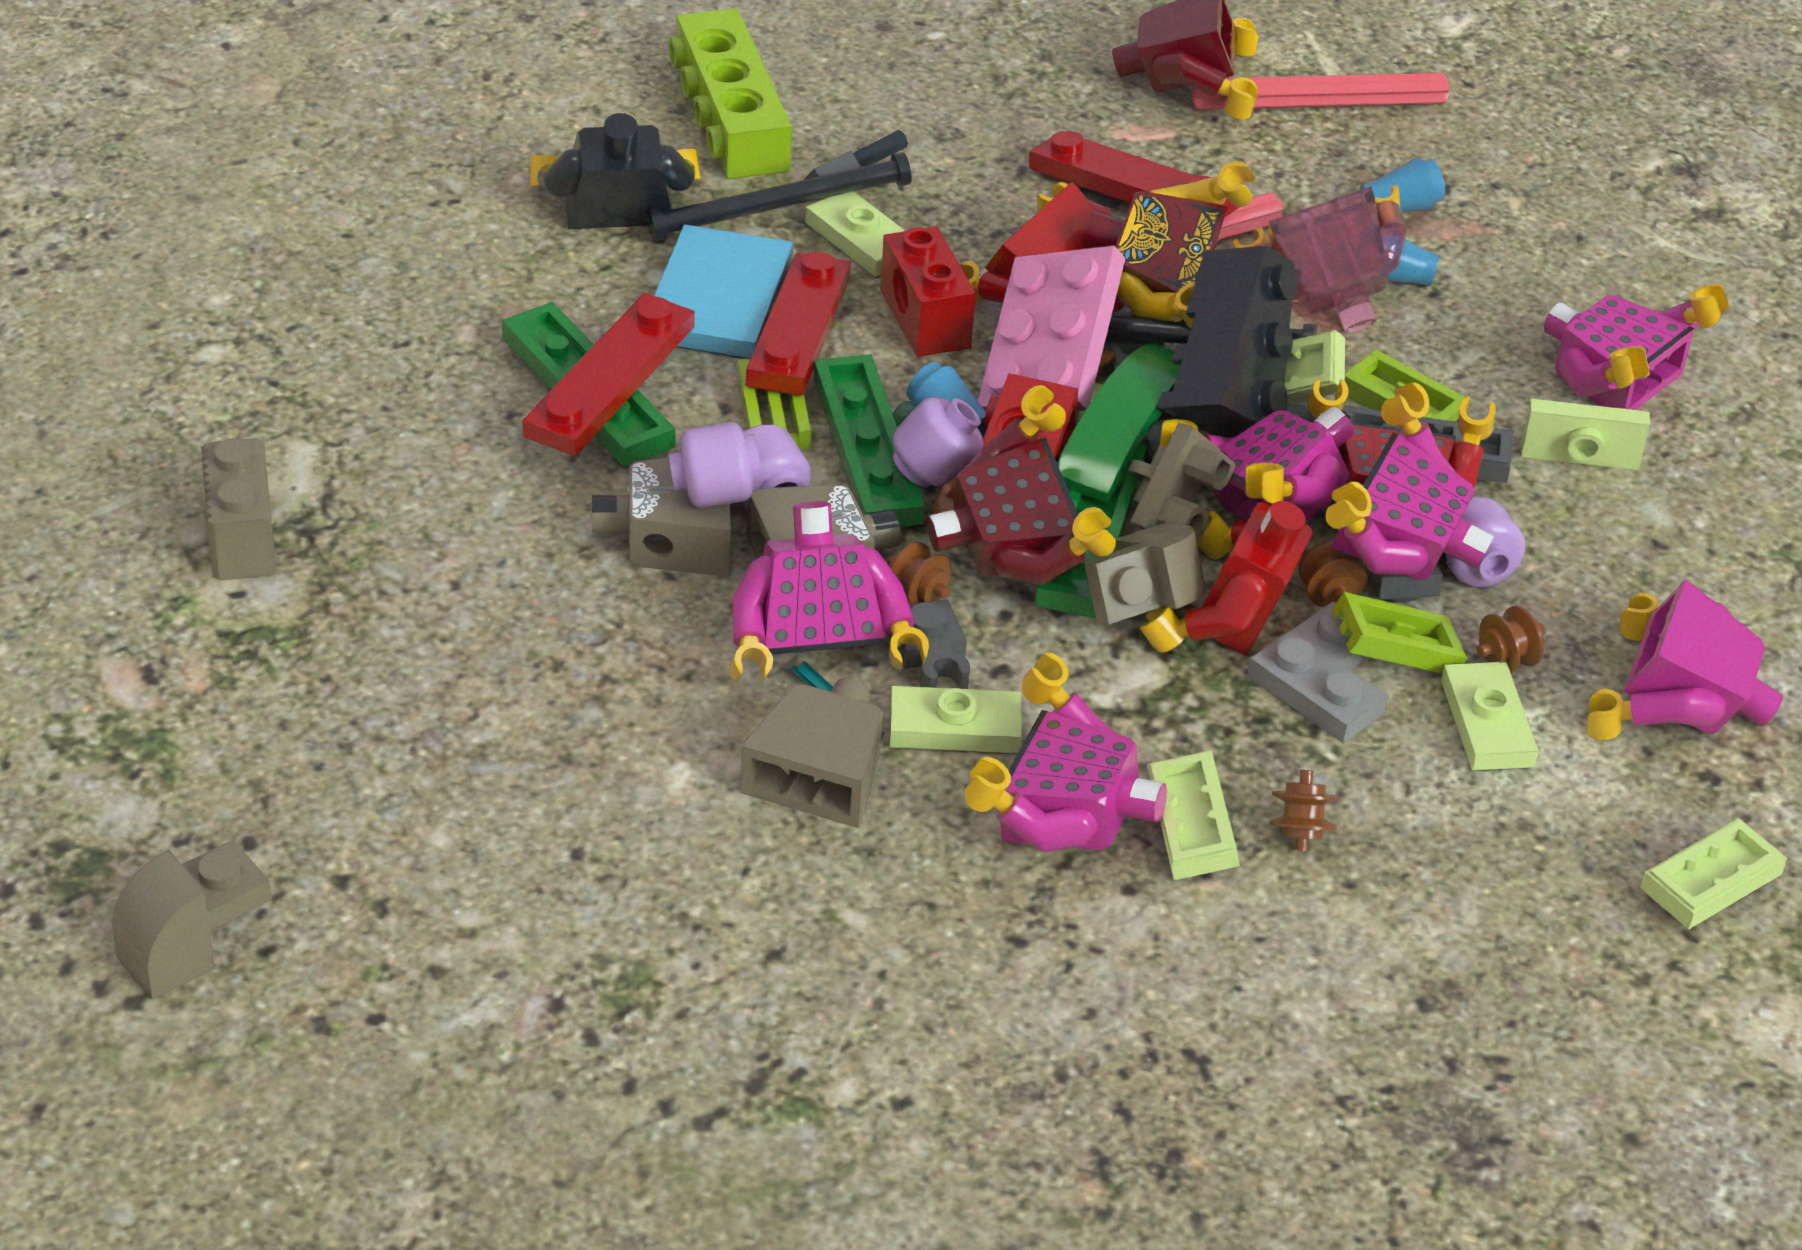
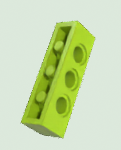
M732 8L676 15V36L669 37L668 42L670 61L673 69L680 68L681 83L685 98H693L696 124L698 128L706 129L707 146L711 159H719L727 179L790 172L792 125L739 9Z

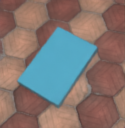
M684 224L654 295L695 311V327L677 347L751 359L793 259V242Z

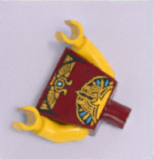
M1233 161L1223 166L1217 177L1151 190L1150 192H1136L1125 220L1092 210L1082 243L1097 248L1115 246L1125 257L1117 295L1136 317L1171 322L1182 320L1185 321L1189 328H1192L1194 318H1189L1186 311L1204 251L1215 249L1228 207L1223 206V203L1228 198L1237 207L1247 206L1251 202L1253 194L1246 185L1241 183L1252 182L1255 179V175L1245 163Z

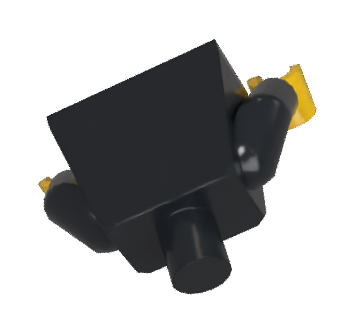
M626 113L612 114L605 120L604 127H589L579 130L573 149L565 150L560 156H530V187L540 186L552 195L565 196L568 230L649 226L647 209L659 207L661 212L673 209L670 188L675 191H684L692 186L694 180H701L696 149L676 150L673 146L662 145L658 128L653 125L638 126L637 121Z

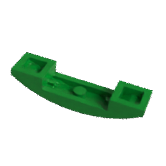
M1154 343L1141 346L1132 352L1108 377L1082 415L1057 462L1068 489L1106 503L1129 474L1128 469L1134 459L1135 449L1164 412L1158 409L1162 392L1173 391L1180 365L1176 366L1172 361L1174 350Z

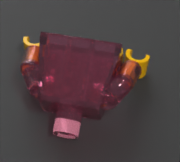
M1397 185L1391 186V195L1386 198H1376L1372 187H1368L1268 221L1270 245L1267 242L1263 228L1257 227L1253 230L1257 239L1255 242L1243 245L1236 238L1232 241L1234 248L1267 245L1294 261L1298 288L1292 303H1304L1311 314H1317L1336 307L1346 333L1363 330L1377 321L1368 296L1379 293L1387 288L1388 274L1392 273L1400 263L1407 227L1400 209L1399 187Z

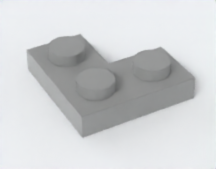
M1331 602L1250 657L1247 677L1340 742L1345 743L1385 714L1388 695L1352 671L1353 668L1369 657L1349 652L1346 643L1351 637L1342 636L1339 626L1343 620L1334 617L1332 608L1336 603Z

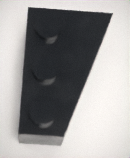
M1267 245L1204 251L1186 311L1189 318H1194L1187 344H1176L1172 361L1176 366L1180 365L1173 391L1162 392L1158 409L1178 419L1193 422L1199 429L1211 435L1228 438L1241 434L1275 411L1286 410L1288 400L1285 387L1286 363L1293 344L1290 329L1292 299L1295 297L1298 288L1294 261Z

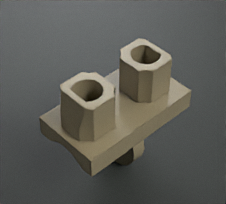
M1178 423L1167 447H1158L1151 464L1133 459L1128 469L1130 475L1142 481L1133 499L1138 506L1130 522L1143 530L1167 522L1188 525L1194 529L1196 542H1199L1209 523V512L1200 505L1195 504L1197 496L1203 485L1219 491L1226 487L1236 468L1235 462L1223 454L1216 445L1196 429Z

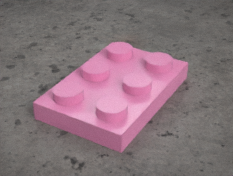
M1115 246L1015 257L978 397V402L985 411L991 395L1000 396L1008 373L1078 388L1079 411H1086L1090 404L1125 262V257Z

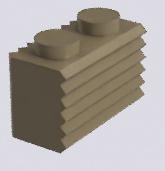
M232 438L223 441L207 442L201 446L213 577L218 580L271 576L276 571L264 442L258 438Z

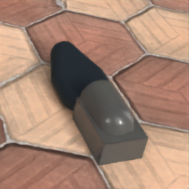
M896 130L854 153L849 151L814 168L803 180L872 165L907 148V137L901 130Z

